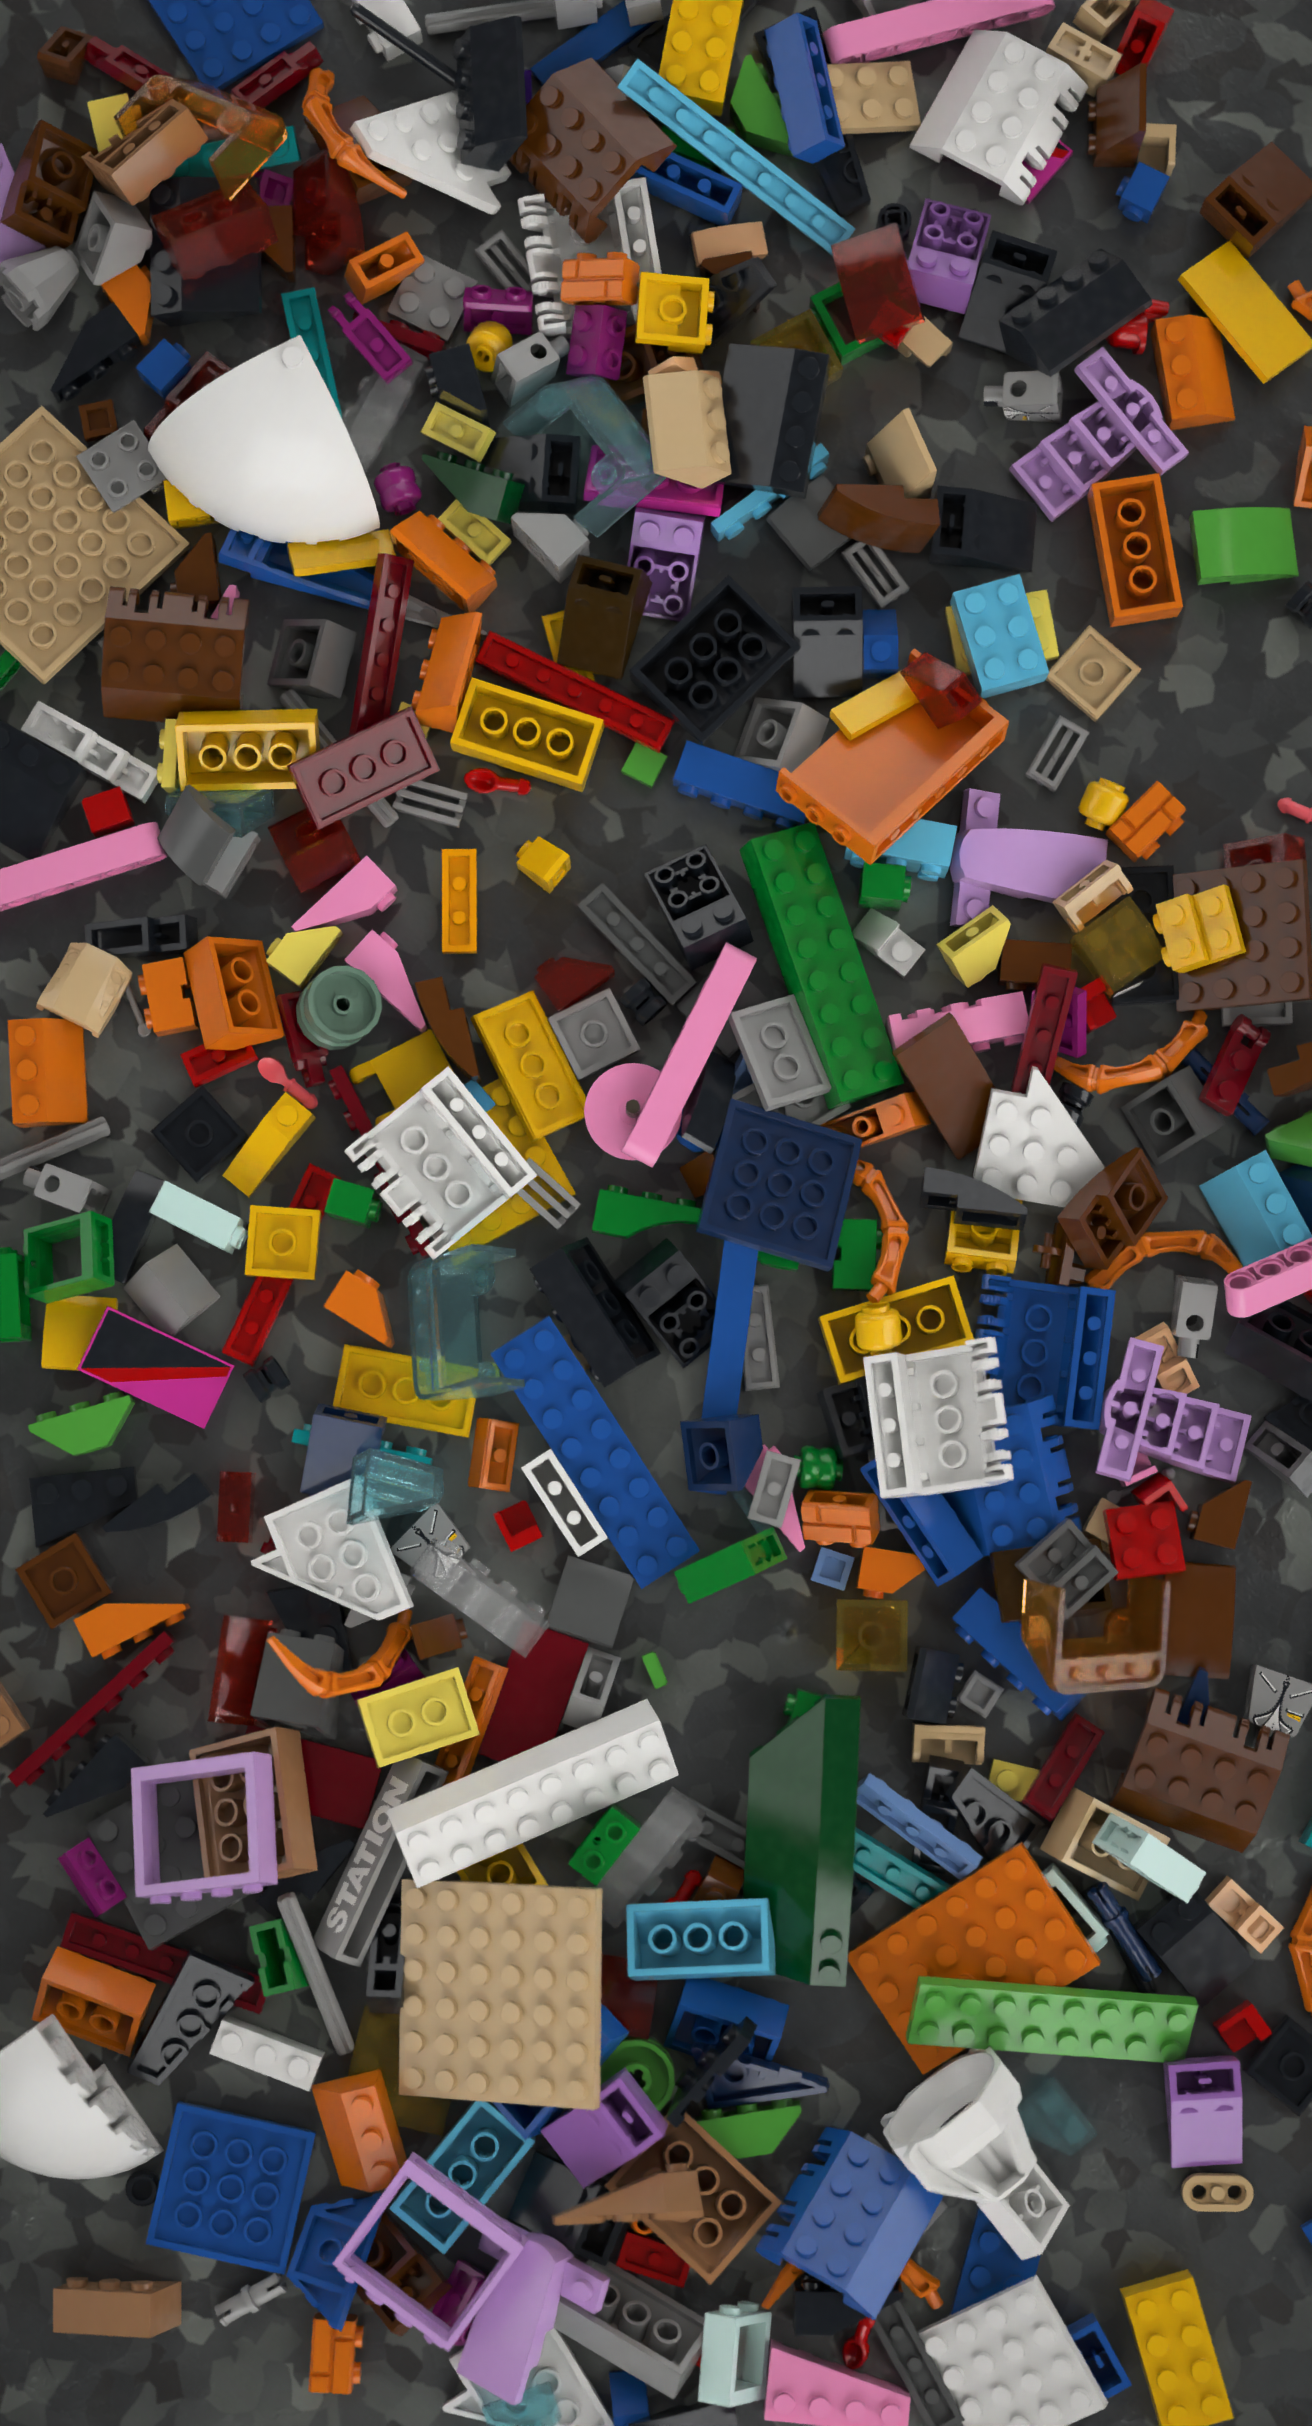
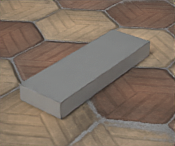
M768 1284L754 1285L743 1365L745 1392L780 1388Z

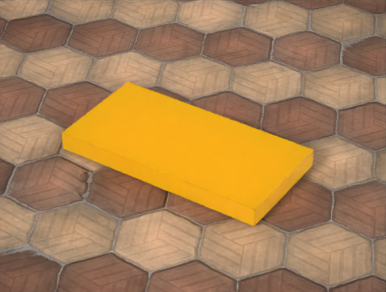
M1230 240L1182 273L1178 278L1180 284L1263 384L1312 350L1311 337Z
M533 990L471 1017L472 1024L531 1142L585 1119L584 1107L586 1096Z
M344 1344L333 1406L388 1417L387 1423L469 1438L482 1369Z

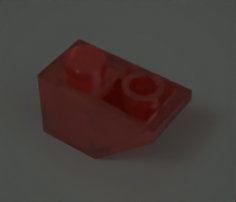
M926 652L919 655L900 671L937 729L963 719L983 701L964 672Z

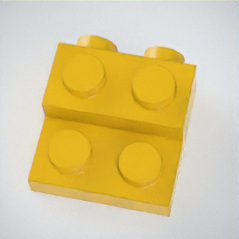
M641 272L639 276L635 343L668 346V351L702 354L705 345H711L712 324H707V312H713L715 293L714 291H709V278Z
M1223 884L1195 895L1184 894L1156 904L1157 914L1153 915V924L1158 934H1163L1166 946L1161 948L1162 958L1167 967L1172 966L1173 971L1183 974L1246 952L1229 886Z
M1015 1199L1021 1204H1023V1200ZM951 1211L944 1264L951 1265L954 1271L960 1273L970 1272L972 1268L984 1269L987 1274L999 1276L1013 1273L1017 1261L1020 1230L954 1224V1211Z

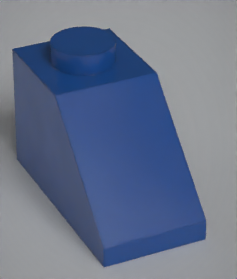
M864 609L863 678H888L898 672L896 609Z
M625 2370L609 2371L614 2426H628L631 2422L650 2416L647 2384Z

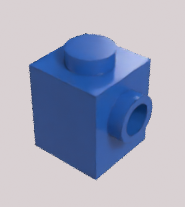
M1139 161L1132 177L1124 176L1116 192V195L1121 197L1117 209L1121 210L1122 214L1132 221L1140 222L1141 220L1148 223L1167 186L1170 176Z
M165 338L136 366L140 378L164 400L193 372L188 361L191 357L189 353L177 342L172 346Z

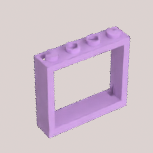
M247 1752L131 1768L136 1897L150 1898V1904L171 1903V1897L180 1896L181 1901L202 1900V1893L211 1892V1897L233 1896V1889H242L243 1893L251 1894L263 1891V1886L278 1884L272 1754ZM245 1773L249 1873L160 1883L157 1784Z
M412 2152L335 2259L333 2265L338 2268L337 2271L345 2276L344 2280L352 2284L356 2282L366 2289V2295L378 2305L386 2304L395 2311V2317L407 2327L415 2326L424 2333V2339L430 2345L434 2343L439 2348H444L449 2352L525 2247L529 2238L415 2152ZM407 2178H410L506 2251L452 2327L448 2326L353 2254Z

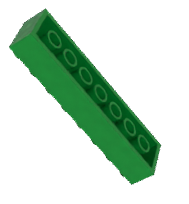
M810 822L751 839L739 851L788 994H794L831 1084V1090L823 1094L828 1110L892 1091L904 1082L896 1058L892 1053L893 1050L815 824Z

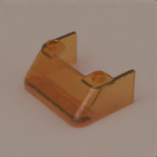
M154 75L150 77L114 116L122 136L125 137L139 128L136 121L169 100L174 99L188 107L196 120L217 128L220 134L227 139L208 160L225 198L230 201L283 144L288 136V130L281 116L204 82L169 75Z
M1151 1576L1128 1579L1127 1607L1115 1608L1109 1612L1104 1622L1102 1637L1063 1639L1066 1589L1032 1579H1024L1021 1639L1048 1687L1054 1692L1072 1695L1157 1686L1164 1677L1166 1667L1171 1582Z

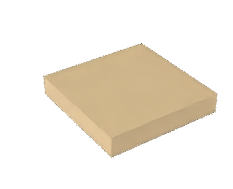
M1089 625L1049 670L1046 681L1096 722L1139 674L1141 668Z

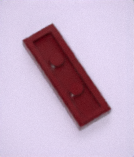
M1077 1713L1073 1714L1021 1802L1047 1820L1052 1821L1105 1732Z

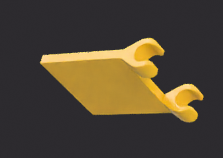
M430 1029L370 1061L355 1066L349 1071V1077L354 1084H359L373 1075H377L394 1107V1110L376 1118L375 1125H378L449 1066L452 1071L453 1069Z

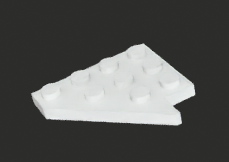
M458 90L355 121L351 126V133L368 159L488 214H496L500 209L501 205L490 189V186L507 181L512 173L506 164L499 172L461 164V150L457 147V138L460 132L459 119L456 118Z
M1032 1066L1026 1094L991 1088L972 1178L987 1183L1014 1199L1065 1208L1072 1198L1106 1167L1038 1067Z
M355 1476L264 1516L276 1550L251 1560L252 1566L378 1621L414 1607L361 1476Z
M555 2328L545 2334L539 2363L530 2369L520 2403L513 2406L457 2373L466 2389L442 2404L444 2412L502 2426H614V2420L562 2334ZM463 2349L449 2357V2361L455 2371H457Z

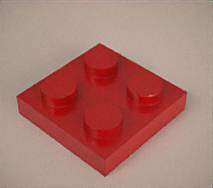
M1174 1501L1150 1503L1146 1506L1142 1504L1110 1508L1103 1511L1111 1562L1119 1572L1114 1576L1115 1581L1178 1573L1186 1570Z

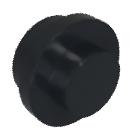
M143 2169L134 2172L128 2178L125 2186L128 2199L137 2206L153 2204L157 2195L159 2177L150 2170Z

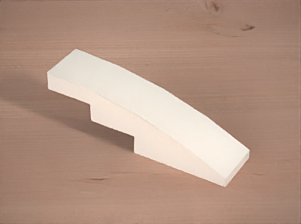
M39 700L21 728L27 735L114 787L120 786L125 793L144 804L158 784L157 769L133 757L126 750L100 737L95 731Z

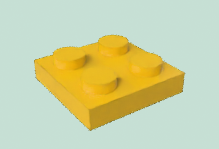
M250 1205L245 1275L316 1281L321 1211Z

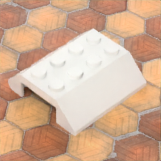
M974 29L910 143L909 148L937 163H940L943 155L1001 185L1000 196L1017 205H1024L1031 192L1030 188H1033L1037 181L1032 176V173L1022 164L1023 160L1036 170L1044 169L1047 163L1046 160L1050 158L1063 135L1062 130H1065L1069 124L1068 120L1054 104H1059L1068 112H1075L1079 106L1078 102L1084 97L1088 86L1067 63L1008 32Z
M646 177L628 180L597 217L605 221L608 227L594 242L589 244L585 243L576 233V230L574 231L568 222L570 220L569 215L561 217L556 209L548 202L545 203L544 193L518 199L519 214L523 217L521 219L522 228L543 232V236L537 235L524 239V245L528 249L526 257L530 281L534 283L531 286L532 294L554 298L553 303L542 302L535 305V312L539 315L537 318L538 330L544 335L556 337L561 334L564 338H571L575 307L563 302L560 298L561 282H563V261L566 259H576L578 253H591L597 255V258H607L608 252H622L628 255V259L638 263L640 266L639 276L641 272L662 274ZM638 298L635 305L610 306L627 312L626 328L636 324Z
M449 1066L372 1130L365 1133L344 1150L353 1163L364 1154L367 1156V1159L357 1166L361 1172L368 1171L376 1162L384 1169L385 1172L374 1178L371 1185L377 1190L384 1183H389V1186L380 1193V1196L398 1217L408 1209L412 1211L402 1221L406 1227L416 1223L420 1216L429 1224L430 1227L422 1230L416 1240L421 1245L429 1237L432 1236L434 1238V1241L424 1248L433 1260L537 1176Z
M995 1337L965 1341L966 1345L907 1355L894 1352L863 1357L880 1498L927 1496L994 1486L1014 1480L1012 1464H1001V1462L1011 1459V1452L1006 1450L995 1451L994 1441L1003 1440L1008 1437V1429L996 1428L1007 1424L1003 1393H992L1002 1388L1001 1380H986L985 1371L999 1366L998 1358H987L998 1353Z

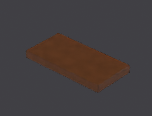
M949 1012L892 1051L951 1153L957 1160H960L979 1147L991 1088H996L955 1017Z

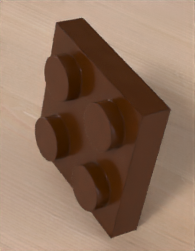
M77 1532L15 1569L51 1629L56 1628L113 1593Z

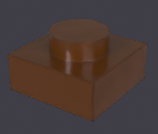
M112 399L78 406L86 442L104 439L119 429Z

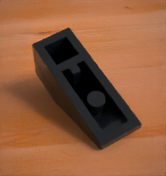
M391 1898L370 1945L366 2000L370 2013L400 2014V2008L403 2007L405 1956L401 1954V1898Z

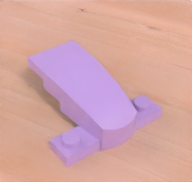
M1104 347L1078 364L1074 370L1098 402L1070 418L1066 425L1040 441L1036 448L1013 463L1009 469L1051 522L1085 497L1091 484L1102 482L1136 449L1139 450L1153 469L1160 473V476L1186 458L1189 453L1162 420V413L1154 397L1142 385L1134 380H1130Z
M972 788L965 789L963 791L960 831L955 837L950 862V873L952 882H954L950 926L962 927L988 909L991 891L1019 899L1032 898L1052 903L1106 860L1108 839L1052 831L997 828L1001 794Z
M1130 1337L1119 1379L1103 1395L1099 1432L1104 1435L1095 1473L1130 1482L1137 1454L1140 1452L1173 1466L1234 1484L1237 1479L1252 1416L1220 1408V1404L1187 1397V1393L1155 1388L1164 1346Z
M504 2219L529 2239L476 2313L456 2372L515 2406L522 2401L530 2369L539 2363L545 2334L554 2328L560 2295L595 2314L602 2309L610 2277L574 2258L573 2254L555 2238L543 2233H529ZM482 2233L478 2249L500 2260L506 2251Z

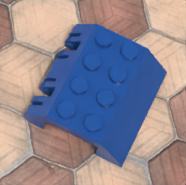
M983 1274L981 1289L994 1292V1295L980 1294L979 1302L984 1303V1305L998 1306L997 1317L994 1318L991 1315L977 1316V1324L989 1326L990 1330L976 1329L975 1339L996 1338L998 1353L987 1358H998L999 1366L985 1371V1374L989 1375V1379L1001 1380L1002 1388L992 1393H1003L1005 1407L1024 1403L1027 1398L1053 1394L1056 1409L1043 1414V1416L1058 1414L1059 1422L1052 1426L1099 1430L1116 1291L1084 1286L1079 1288L1013 1280L1007 1276Z
M1053 1394L1027 1398L1024 1403L1005 1407L1007 1424L996 1428L1008 1429V1437L1003 1440L994 1441L995 1451L1006 1450L1011 1452V1459L1001 1462V1464H1012L1014 1480L994 1486L942 1493L983 1556H990L992 1552L1035 1546L1063 1521L1066 1516L1079 1511L1077 1503H1064L1057 1507L1055 1497L1073 1491L1074 1487L1072 1482L1058 1484L1060 1481L1071 1478L1065 1448L1050 1450V1448L1064 1443L1062 1435H1049L1043 1439L1041 1434V1428L1052 1426L1059 1422L1058 1414L1043 1416L1044 1413L1056 1409ZM1080 1516L1066 1517L1070 1518L1081 1532L1083 1531Z
M825 2127L818 2139L819 2144H816L811 2151L818 2160L826 2162L825 2165L821 2166L811 2163L803 2165L800 2170L803 2174L797 2175L783 2200L785 2205L781 2204L777 2210V2214L783 2220L791 2222L790 2226L786 2227L770 2223L766 2229L768 2235L762 2236L755 2250L779 2266L782 2263V2259L840 2291L844 2294V2304L875 2321L942 2201L943 2195L927 2191L898 2157L852 2131Z

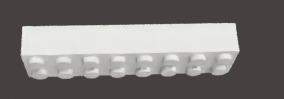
M645 1699L386 1810L408 1869L416 1887L419 1888L665 1782L679 1774L661 1722L648 1699Z

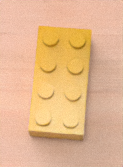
M673 0L659 75L708 114L722 117L744 0Z
M472 677L450 744L452 751L583 792L604 730V719Z
M318 708L179 712L175 724L180 791H183L189 784L197 791L297 789L287 765L320 750Z
M954 1275L884 1296L880 1300V1302L889 1303L890 1308L896 1309L900 1314L902 1341L898 1346L891 1348L892 1353L898 1352L907 1355L966 1345L965 1341L974 1340ZM870 1301L822 1315L818 1318L838 1385L865 1376L863 1357L871 1356V1351L864 1350L858 1346L854 1320L855 1316L862 1311V1306L872 1303Z
M1188 2269L1121 2288L1120 2293L1159 2426H1208L1234 2418L1194 2278Z

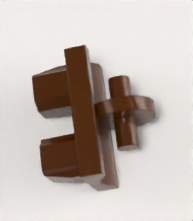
M1058 1222L1054 1225L1053 1234L1045 1233L1044 1244L1033 1245L1032 1249L1033 1253L1042 1255L1040 1268L1047 1269L1044 1284L1060 1286L1082 1284L1086 1269L1084 1265L1073 1263L1075 1249L1063 1227Z

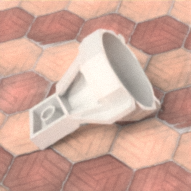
M990 2046L986 2049L970 2048L967 2054L950 2059L910 2091L896 2111L885 2114L880 2121L884 2127L883 2134L893 2151L927 2191L974 2200L1021 2260L1041 2255L1070 2205L1036 2163V2155L1031 2149L1017 2109L1022 2100L1019 2083ZM968 2103H970V2104H969L961 2113H959L955 2118H953V2119H952L951 2121H949L947 2124H945L944 2126H942L953 2114H955V2113H956L958 2110H960L962 2107H964L965 2105H967Z

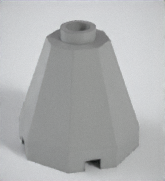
M54 246L4 260L0 263V287L3 286L6 292L1 298L24 326L30 327L33 324V330L38 331L48 324L79 278L78 267L80 264L77 257L69 249L64 250L61 247Z

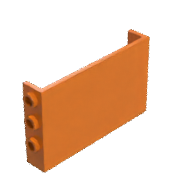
M915 648L910 652L907 667L914 664L934 689L931 696L851 741L839 729L792 773L785 767L780 769L778 773L775 791L779 793L780 797L785 802L796 806L805 813L810 822L820 825L832 835L838 844L848 847L869 865L873 864L1004 742L1009 725V720L989 706L985 699L976 696L964 687L959 679L947 674L930 657L924 656Z

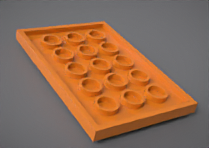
M1022 1841L848 1951L849 1964L923 2075L966 2048L907 2043L906 2031L918 1976L1065 1987L1101 1964L1100 1958Z

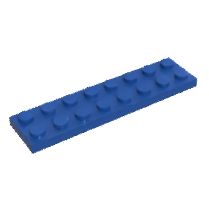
M549 1315L490 1353L641 1589L700 1552Z

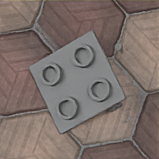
M132 420L76 456L113 513L150 490L153 494L158 493L164 488L162 482L167 480L149 453V442L135 420Z

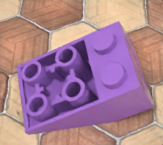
M926 198L902 284L901 294L903 298L966 314L991 215Z
M636 508L627 566L642 569L652 582L643 616L681 621L690 612L706 515Z
M1234 2055L1164 2061L1163 2069L1171 2168L1241 2164L1242 2086L1240 2061Z
M624 2067L600 2085V2108L596 2110L569 2108L540 2131L581 2186L585 2188L633 2159L662 2138L669 2124L626 2067Z

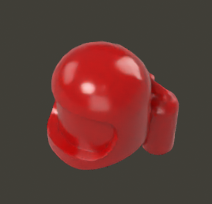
M1152 299V306L1105 338L1107 343L1111 347L1131 349L1133 354L1142 355L1146 347L1148 323L1167 316L1169 302Z

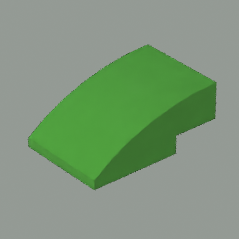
M1239 507L1192 511L1189 523L1197 585L1229 582L1231 585L1298 577L1290 508Z

